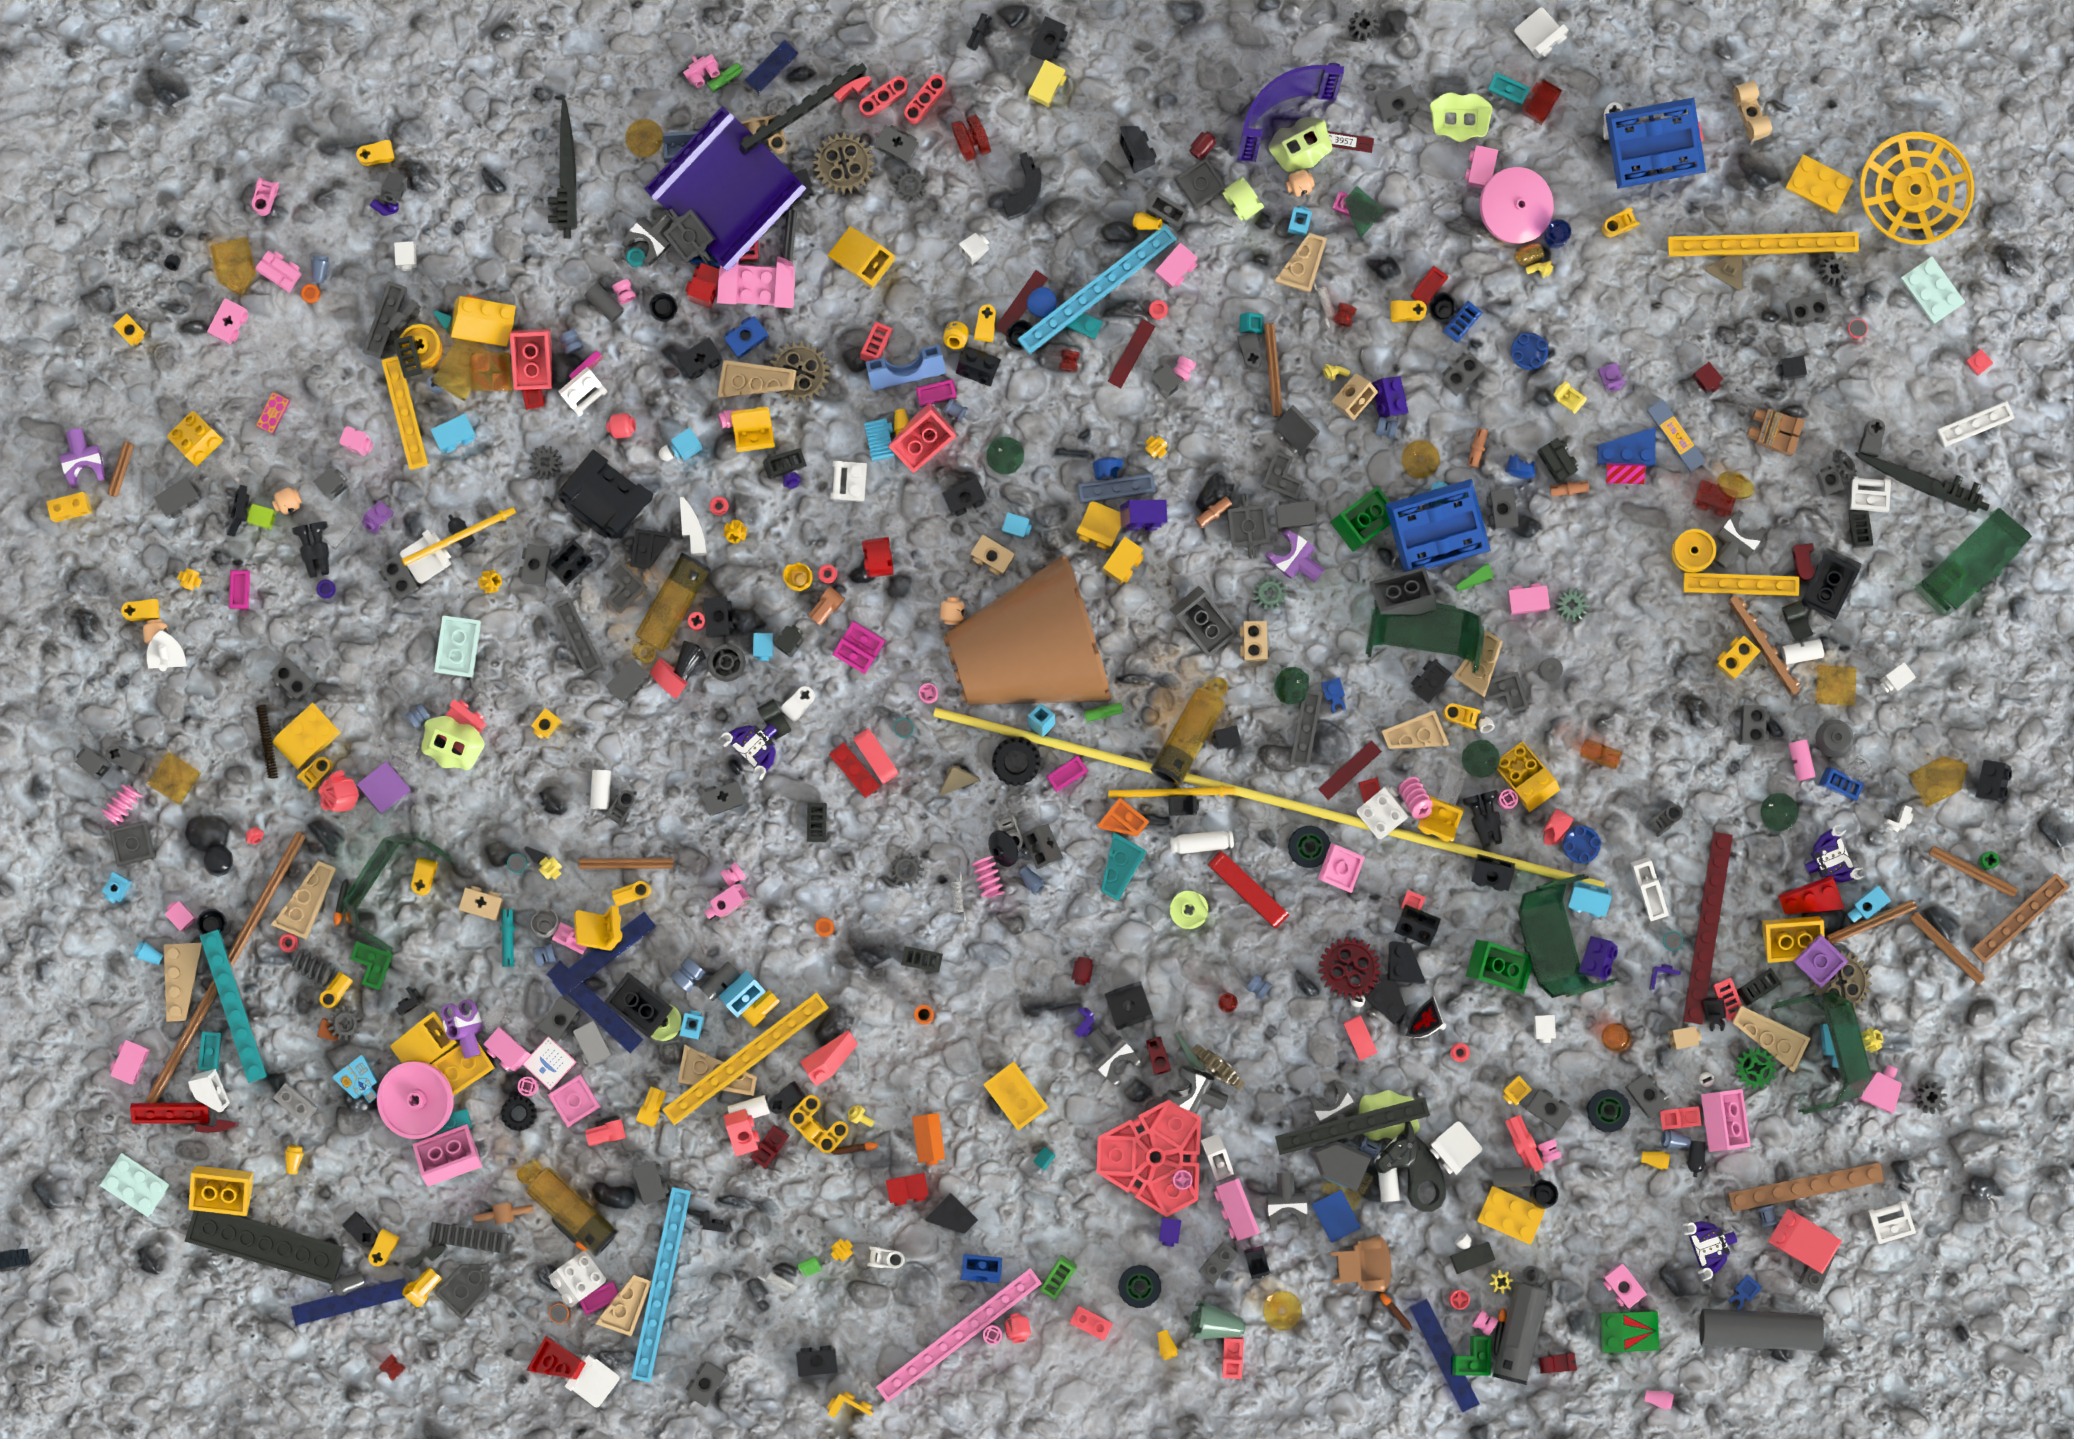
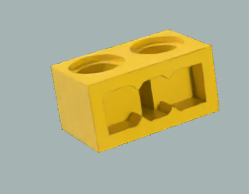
M85 492L46 501L50 519L55 523L92 513L89 497Z
M1744 635L1740 639L1736 637L1729 644L1732 648L1727 653L1723 651L1717 657L1719 662L1716 666L1732 681L1761 651ZM1740 645L1747 647L1746 655L1739 652L1738 648ZM1727 659L1734 661L1735 666L1733 669L1726 666Z

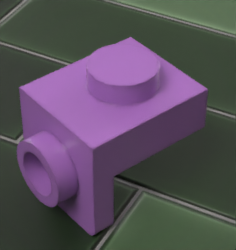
M379 500L365 513L361 523L368 531L376 535L380 527L393 516L394 512Z

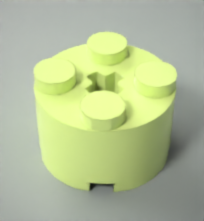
M1243 176L1226 187L1222 193L1230 206L1232 204L1235 205L1233 210L1241 221L1243 219L1247 220L1264 208Z

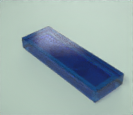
M784 40L745 81L759 94L798 55V52Z

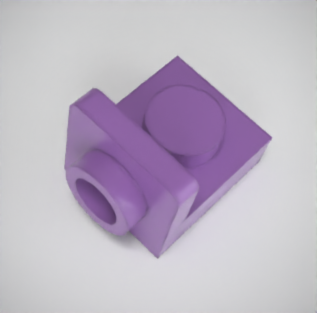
M1617 363L1598 369L1605 391H1618L1626 383L1625 379L1621 376Z

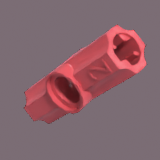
M1519 1114L1506 1120L1505 1124L1513 1139V1146L1518 1156H1521L1525 1167H1533L1535 1172L1544 1168L1537 1153L1535 1141L1530 1132L1528 1133L1521 1115Z

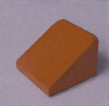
M322 1018L317 1037L338 1042V1034L334 1037L332 1036L334 1029L328 1030L333 1024L327 1023L329 1019Z

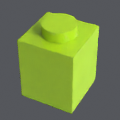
M252 504L251 508L248 507L246 522L250 525L272 531L277 512L273 509Z

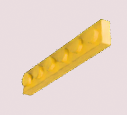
M398 356L383 359L381 361L409 469L414 470L429 466L407 379L403 377Z
M1683 573V593L1798 597L1799 577Z

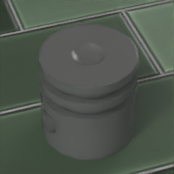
M1553 657L1545 659L1538 667V675L1545 682L1556 681L1563 672L1562 663Z

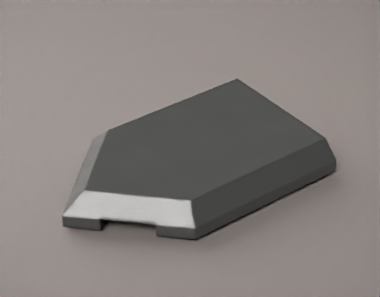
M1338 1141L1311 1151L1321 1177L1356 1192L1358 1191L1372 1158L1371 1155Z
M461 1264L434 1294L462 1320L489 1292V1264Z

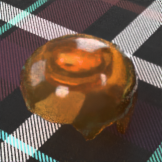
M1612 1023L1603 1029L1601 1039L1603 1045L1608 1050L1620 1053L1626 1051L1631 1045L1632 1036L1629 1029L1623 1024Z

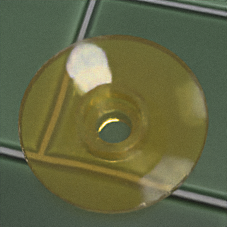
M640 119L633 122L627 129L625 135L626 144L635 155L641 157L651 156L661 148L663 132L654 121ZM641 134H647V138L641 139Z
M1414 441L1402 453L1403 468L1412 477H1429L1439 466L1440 456L1438 450L1427 441ZM1423 455L1425 460L1419 461L1418 456Z
M1732 471L1723 472L1717 479L1719 488L1733 498L1746 499L1751 497L1754 492L1753 483L1740 473Z
M1275 1292L1264 1303V1318L1275 1329H1291L1301 1318V1303L1290 1292ZM1280 1307H1285L1286 1312L1284 1314L1279 1313L1278 1309Z

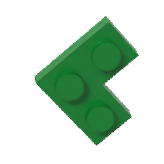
M356 941L350 960L367 965L362 984L381 991L394 954Z
M1470 1336V1356L1453 1355L1452 1375L1491 1376V1336Z

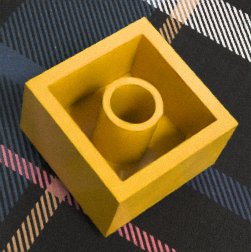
M1124 536L1104 565L1102 573L1120 585L1123 582L1127 583L1133 575V567L1136 566L1138 568L1143 561L1144 555L1142 554L1144 549Z

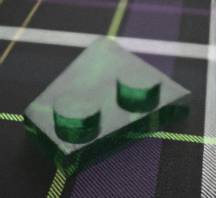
M1357 185L1344 199L1360 238L1385 212V209Z

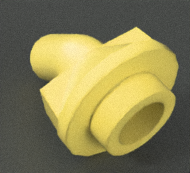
M1552 261L1527 266V274L1539 270L1542 278H1545V276L1549 277L1554 267L1551 265Z
M1324 364L1323 374L1327 380L1335 381L1337 374L1348 377L1350 370L1341 366Z
M861 1105L853 1106L848 1111V1120L854 1124L860 1121L872 1127L875 1122L863 1115L865 1109Z

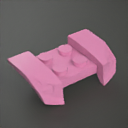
M777 256V266L739 264L738 260L736 265L728 272L720 265L717 303H746L793 308L795 271L792 261Z

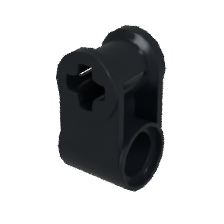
M795 1081L771 1098L769 1101L771 1112L780 1114L806 1097ZM775 1100H776L777 1102L782 1101V1104H781V1108H782V1109H781V1110H778L777 1108L773 1109V1108H772V1107L774 1106L773 1101H775Z
M355 1211L342 1224L343 1228L361 1245L374 1246L378 1236L377 1232ZM365 1234H372L370 1237L371 1242L365 1241Z

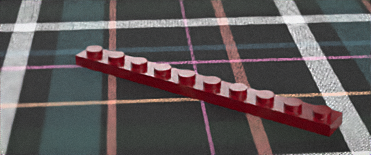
M1713 832L1682 1022L1703 1025L1705 1012L1703 1000L1707 998L1733 837L1730 834Z

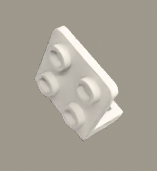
M1544 8L1536 10L1514 30V33L1537 59L1542 55L1544 57L1553 50L1551 47L1556 43L1558 45L1567 38L1566 34L1568 32L1567 27L1564 24L1559 27Z
M426 530L422 533L424 537L402 550L400 555L403 559L441 540L435 532L431 533L429 530ZM443 548L408 564L407 567L417 582L422 584L452 564L449 560L451 556L447 549Z
M1389 785L1385 786L1357 809V814L1378 839H1383L1412 815L1405 802L1399 799L1397 790L1393 786L1389 787Z
M1455 1122L1429 1145L1432 1148L1430 1152L1436 1159L1441 1158L1445 1163L1442 1165L1449 1174L1453 1173L1454 1175H1457L1466 1164L1482 1152L1480 1144L1461 1122Z
M582 1251L548 1276L552 1286L560 1292L563 1301L570 1308L606 1282V1278L586 1251Z
M589 1354L587 1357L583 1355L581 1360L586 1362L580 1375L577 1380L566 1378L567 1384L565 1387L570 1391L576 1392L594 1407H599L618 1383L620 1377L593 1355Z

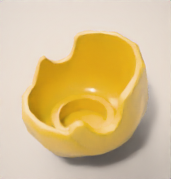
M800 562L792 565L788 564L783 571V581L792 591L805 590L813 581L812 571L807 565Z

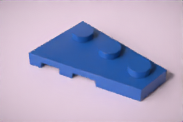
M1656 427L1599 444L1597 446V465L1625 463L1655 466Z

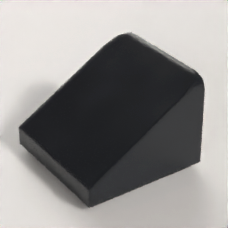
M524 847V850L535 864H539L543 858L549 856L533 848Z

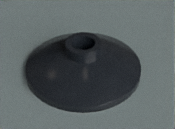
M1001 830L991 833L988 846L995 861L1004 867L1014 865L1018 860V849L1013 838Z

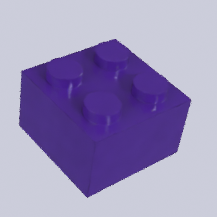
M1128 500L1120 505L1121 528H1127V531H1138L1140 528H1145V531H1156L1157 528H1162V525L1167 523L1166 500Z

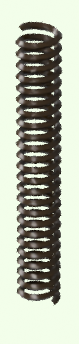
M266 704L258 705L255 709H257L258 727H260V736H262L263 754L266 757L264 760L267 763L265 765L267 766L266 769H268L266 771L268 772L267 775H269L267 778L273 779L279 776H275L278 773H274L277 772V770H274L277 767H273L276 766V764H273L276 761H272L275 760V758H272L275 755H271L274 754V752H271L274 749H270L273 748V746H270L273 743H269L272 742V740H269L272 737L264 738L271 736V734H268L271 733L270 731L263 732L270 730V728H267L270 727L269 725L263 726L269 724V722L262 723L269 721L268 719L262 720L268 718V716L261 717L268 715L267 713L261 714L267 712V710L260 711L267 709L264 707Z

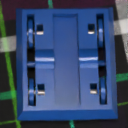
M1694 97L1605 114L1617 189L1706 173ZM1686 109H1688V114H1686V115H1680V114L1686 113V112H1687ZM1663 113L1664 116L1673 117L1661 119L1660 117L1654 118L1653 115ZM1649 116V119L1642 120V123L1632 124L1638 122L1639 117ZM1672 166V169L1662 170V168ZM1657 169V172L1648 173L1647 170Z
M1472 479L1385 504L1403 572L1421 567L1429 570L1491 551ZM1442 498H1443L1444 501H1448V502L1442 504V503L1439 501V499H1442ZM1419 505H1422L1423 510L1417 511L1420 508Z

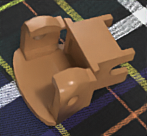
M1376 1235L1356 1241L1353 1250L1329 1252V1256H1336L1338 1279H1332L1333 1284L1356 1282V1285L1360 1286L1361 1290L1385 1292L1391 1279V1258L1387 1243L1382 1236Z

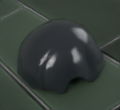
M1446 292L1435 294L1432 302L1429 304L1430 315L1435 321L1441 323L1453 320L1458 312L1457 301L1451 294Z
M666 293L656 294L649 303L650 315L660 322L672 320L678 310L676 300Z
M1018 320L1008 327L1006 341L1012 349L1024 350L1017 339L1033 327L1030 322Z
M221 845L211 847L204 856L205 869L213 876L226 875L233 865L232 853L227 847Z
M207 909L199 915L197 929L201 935L219 929L222 934L225 931L227 921L222 912L217 909Z
M1540 1179L1535 1182L1534 1186H1531L1529 1197L1536 1207L1547 1209L1555 1205L1559 1193L1557 1187L1551 1181Z

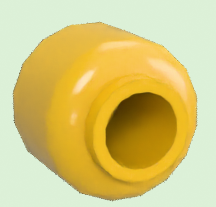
M959 321L948 323L943 334L944 344L955 350L963 348L967 343L969 335L968 327Z

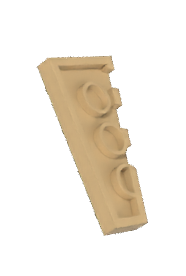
M318 861L271 925L307 940L337 868Z
M1739 1005L1732 1020L1734 1025L1793 1073L1795 1072L1810 1041V1037L1742 1005Z
M684 1045L677 1083L694 1086L724 1062ZM744 1072L721 1091L754 1097L757 1077Z

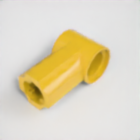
M637 881L634 884L611 892L616 906H621L649 897L652 890L647 882ZM641 884L646 887V893L643 895H639L637 892V888Z
M339 971L327 989L321 993L320 1003L327 1009L335 1008L353 980ZM327 995L334 996V1001L330 1005L324 1002Z
M768 990L741 1015L754 1028L780 1001Z
M651 1086L644 1105L641 1106L636 1121L654 1128L659 1118V1110L666 1092Z
M428 1267L415 1282H410L404 1287L402 1294L415 1307H420L426 1302L428 1293L441 1280V1277Z

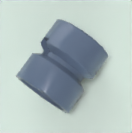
M687 956L681 963V969H676L670 978L689 993L695 986V980L700 981L706 972Z

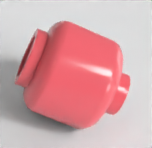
M628 413L613 414L606 423L607 432L611 433L615 439L631 437L633 432L636 431V423L634 417H631Z
M1021 1313L1011 1314L1010 1318L1004 1323L1006 1337L1012 1340V1343L1025 1342L1031 1335L1029 1319L1022 1316Z

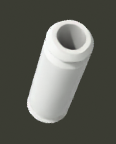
M1222 830L1170 837L1171 853L1185 854L1225 850L1228 847L1231 849L1234 847L1233 833L1230 830L1229 832Z

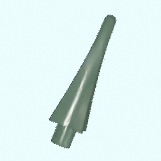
M1178 1032L1175 1033L1191 1067L1205 1071V1067L1198 1061V1057L1192 1053Z

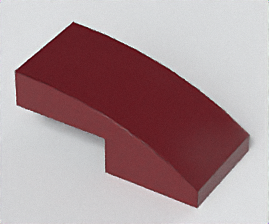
M217 1119L216 1126L196 1124L195 1132L214 1133L227 1131L238 1127L239 1122Z
M774 1124L758 1145V1150L754 1151L750 1158L766 1169L790 1135Z

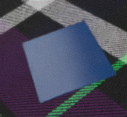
M1342 1189L1311 1204L1331 1243L1361 1229Z

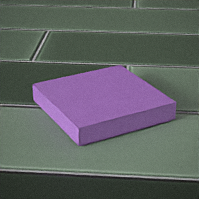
M387 761L356 784L357 788L380 815L411 791Z
M1821 933L1793 960L1820 988L1848 962Z

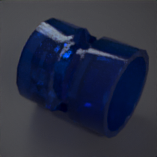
M1562 219L1552 221L1544 233L1545 243L1551 248L1559 249L1563 247L1571 236L1570 225Z

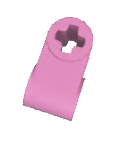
M259 177L252 200V207L258 215L266 216L270 213L278 192L279 182L275 181L273 183ZM260 202L266 203V206L263 209L257 208V205Z

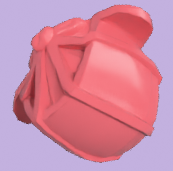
M343 770L332 773L318 790L321 797L320 805L325 811L343 812L351 810L356 806L359 797L354 780L347 778Z

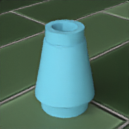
M140 941L133 955L137 956L136 959L159 965L163 954L146 941L145 943Z

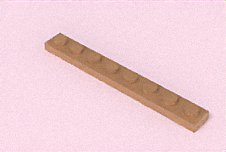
M1878 1162L1729 1192L1728 1197L1731 1211L1735 1212L1884 1182L1881 1164Z

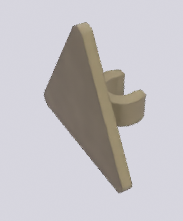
M1728 255L1706 267L1705 271L1738 291L1742 290V255Z
M952 766L950 770L947 769V776L939 793L944 795L978 782L980 779L978 776L962 770L960 766Z

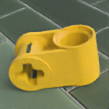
M390 140L361 146L356 152L357 158L363 166L388 163L395 160ZM364 153L368 154V159H364Z
M1632 207L1608 218L1602 225L1603 235L1611 238L1639 226V221H1636L1632 213ZM1607 224H1613L1616 230L1610 231Z
M1391 301L1390 321H1420L1426 316L1427 307L1422 301ZM1416 307H1419L1421 310L1419 315L1416 314Z
M983 305L979 309L974 340L993 343L996 311L992 305ZM989 310V313L992 315H989V318L986 319L982 313Z
M157 599L126 602L121 608V613L128 621L132 622L160 619L159 602ZM130 608H133L135 612H132L130 616L127 612L130 611Z
M1452 703L1444 707L1442 716L1448 722L1476 730L1477 726L1475 724L1481 711ZM1448 708L1456 710L1455 718L1449 717L1447 713Z
M318 757L296 778L301 780L308 787L307 790L311 792L333 771V762L328 758ZM322 761H326L328 765L325 771L319 769V764Z
M421 857L417 858L411 882V888L416 894L424 896L430 892L433 878L437 871V861ZM423 883L425 888H421L419 891L417 884Z
M382 1229L369 1254L370 1264L376 1267L385 1265L397 1246L400 1237ZM379 1253H381L380 1257L383 1258V1260L375 1263L376 1259L374 1258V1255H378Z

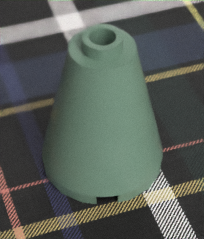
M1198 1300L1195 1306H1198L1197 1312H1192L1190 1333H1194L1191 1338H1234L1244 1334L1246 1323L1243 1322V1318L1205 1301Z

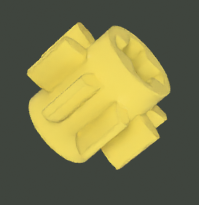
M553 856L550 859L545 857L539 862L541 867L538 870L547 880L551 877L556 879L562 874L559 871L562 866Z
M1871 1027L1860 1033L1862 1037L1859 1039V1043L1864 1050H1869L1872 1053L1882 1048L1880 1043L1883 1042V1035L1879 1030L1873 1031Z
M1498 1270V1275L1491 1274L1493 1282L1488 1284L1495 1286L1493 1292L1500 1289L1501 1294H1504V1289L1511 1290V1287L1508 1285L1513 1279L1507 1278L1509 1272H1505L1502 1275L1501 1271ZM1504 1277L1505 1279L1503 1281L1505 1285H1500L1498 1287V1281H1496L1497 1278L1502 1279Z

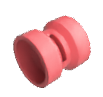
M1458 1289L1449 1295V1303L1452 1307L1461 1310L1469 1305L1470 1298L1467 1292Z

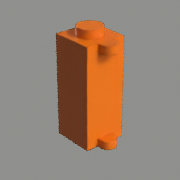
M939 1113L913 1116L918 1163L926 1162L927 1166L938 1164V1160L945 1159Z

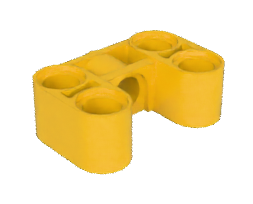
M809 1095L792 1111L789 1118L790 1122L820 1151L830 1153L847 1137L849 1127L845 1122L838 1121L828 1131L812 1117L821 1106L820 1099L814 1095ZM810 1098H814L817 1101L816 1108L812 1110L806 1105ZM798 1112L804 1116V1120L800 1124L795 1123L793 1120L794 1115ZM839 1124H842L846 1129L842 1136H838L835 1133V1127ZM824 1139L832 1141L831 1149H823L822 1142Z

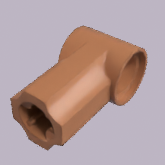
M830 586L823 593L818 604L808 614V617L821 626L831 613L841 606L845 598Z

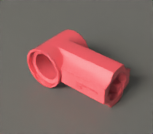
M622 1119L585 1130L589 1146L626 1138Z

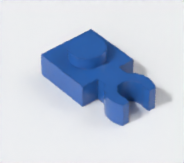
M1340 677L1321 682L1326 702L1332 700L1331 711L1336 713L1335 705L1337 704L1342 706V710H1345L1346 705L1340 700V697L1345 696Z
M1746 1274L1734 1288L1738 1294L1731 1296L1728 1302L1732 1303L1733 1300L1737 1299L1739 1305L1736 1309L1740 1310L1744 1305V1300L1746 1299L1750 1302L1762 1289V1286Z

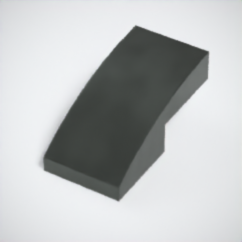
M1489 1242L1450 1256L1456 1274L1496 1260Z
M441 1245L430 1248L411 1259L407 1265L411 1269H415L426 1257L430 1261H434L448 1247Z

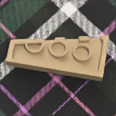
M723 360L717 398L793 390L796 370Z
M202 943L164 945L166 1022L187 1021L201 949L203 948Z

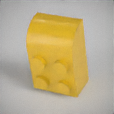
M312 702L275 737L272 743L300 771L342 732Z

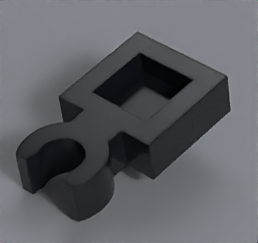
M1705 998L1703 1005L1705 1018L1711 1019L1710 1031H1714V1024H1718L1720 1030L1723 1031L1725 1022L1722 1019L1726 1017L1724 998Z

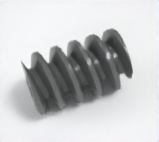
M302 948L293 962L292 967L294 966V971L299 972L301 970V975L303 976L308 973V979L311 980L315 977L314 982L318 983L321 981V986L325 987L331 980L336 967L331 970L332 963L324 966V959L318 963L317 955L311 959V952L305 956V949Z

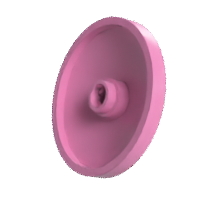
M1512 167L1497 172L1486 182L1480 195L1479 208L1484 225L1493 236L1506 243L1520 244L1536 239L1546 230L1553 215V197L1549 186L1540 175L1527 168Z
M410 1061L395 1066L384 1076L378 1088L377 1106L383 1122L391 1131L404 1138L421 1139L437 1133L447 1123L453 1109V1092L448 1079L438 1068L426 1062Z

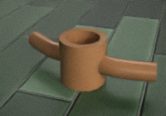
M511 1202L492 1206L493 1212L474 1215V1221L481 1222L495 1219V1225L514 1222V1215L534 1212L532 1204L512 1208Z

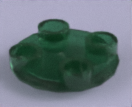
M1000 437L989 445L986 459L989 467L1000 474L1015 473L1024 461V451L1017 440L1010 437Z
M1288 667L1282 670L1277 676L1274 685L1277 698L1286 704L1303 702L1309 688V675L1297 667Z
M1488 740L1474 741L1466 746L1462 752L1463 767L1467 773L1474 777H1488L1499 766V752Z
M1776 793L1763 801L1760 814L1767 828L1775 831H1784L1796 823L1799 809L1792 797L1787 794Z

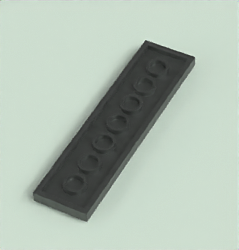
M196 1210L193 1211L184 1241L329 1284L336 1280L345 1250L344 1246L237 1215Z

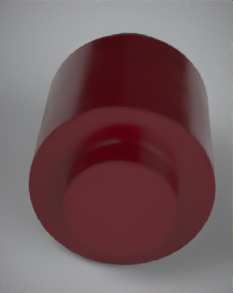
M1208 131L1206 133L1201 132L1190 145L1189 152L1199 160L1203 157L1205 158L1216 145L1215 137Z
M1077 958L1071 977L1075 981L1074 984L1086 986V983H1090L1094 967L1092 959Z

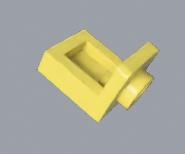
M1567 381L1559 385L1554 393L1556 401L1574 414L1587 400L1585 396L1573 389Z

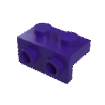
M1401 376L1382 378L1372 383L1378 391L1375 395L1379 418L1409 413Z
M1591 936L1579 973L1599 978L1601 981L1606 982L1607 978L1611 975L1613 960L1618 954L1617 945L1612 941Z
M1080 1007L1078 1012L1086 1019L1074 1032L1078 1038L1081 1036L1086 1037L1093 1029L1090 1025L1095 1021L1092 1018L1094 1014L1088 1008L1082 1009Z

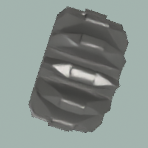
M1362 10L1361 15L1355 12V18L1350 17L1349 22L1352 24L1348 25V29L1352 30L1350 36L1357 35L1356 41H1359L1361 37L1363 42L1366 43L1367 37L1372 41L1374 39L1373 34L1378 35L1379 31L1377 28L1380 27V23L1376 22L1378 20L1377 16L1371 17L1372 11L1365 15V10ZM1362 23H1366V29L1360 27Z
M1835 254L1831 256V259L1825 256L1824 261L1818 263L1820 268L1817 269V272L1822 273L1818 279L1824 278V285L1830 282L1831 287H1834L1836 283L1840 286L1842 285V280L1846 281L1848 279L1846 274L1850 272V269L1844 268L1848 265V262L1842 263V256L1838 260H1836ZM1832 267L1836 269L1834 274L1831 273Z
M1926 1081L1925 1087L1922 1084L1918 1085L1921 1092L1914 1091V1094L1919 1095V1098H1914L1913 1100L1914 1102L1920 1101L1917 1105L1918 1109L1924 1106L1923 1113H1927L1930 1110L1931 1114H1935V1108L1941 1111L1942 1107L1940 1104L1946 1105L1947 1103L1942 1100V1097H1947V1094L1940 1093L1944 1087L1940 1086L1937 1088V1082H1933L1931 1086V1083ZM1929 1092H1931L1930 1095H1934L1931 1103L1930 1100L1926 1099V1096H1929Z

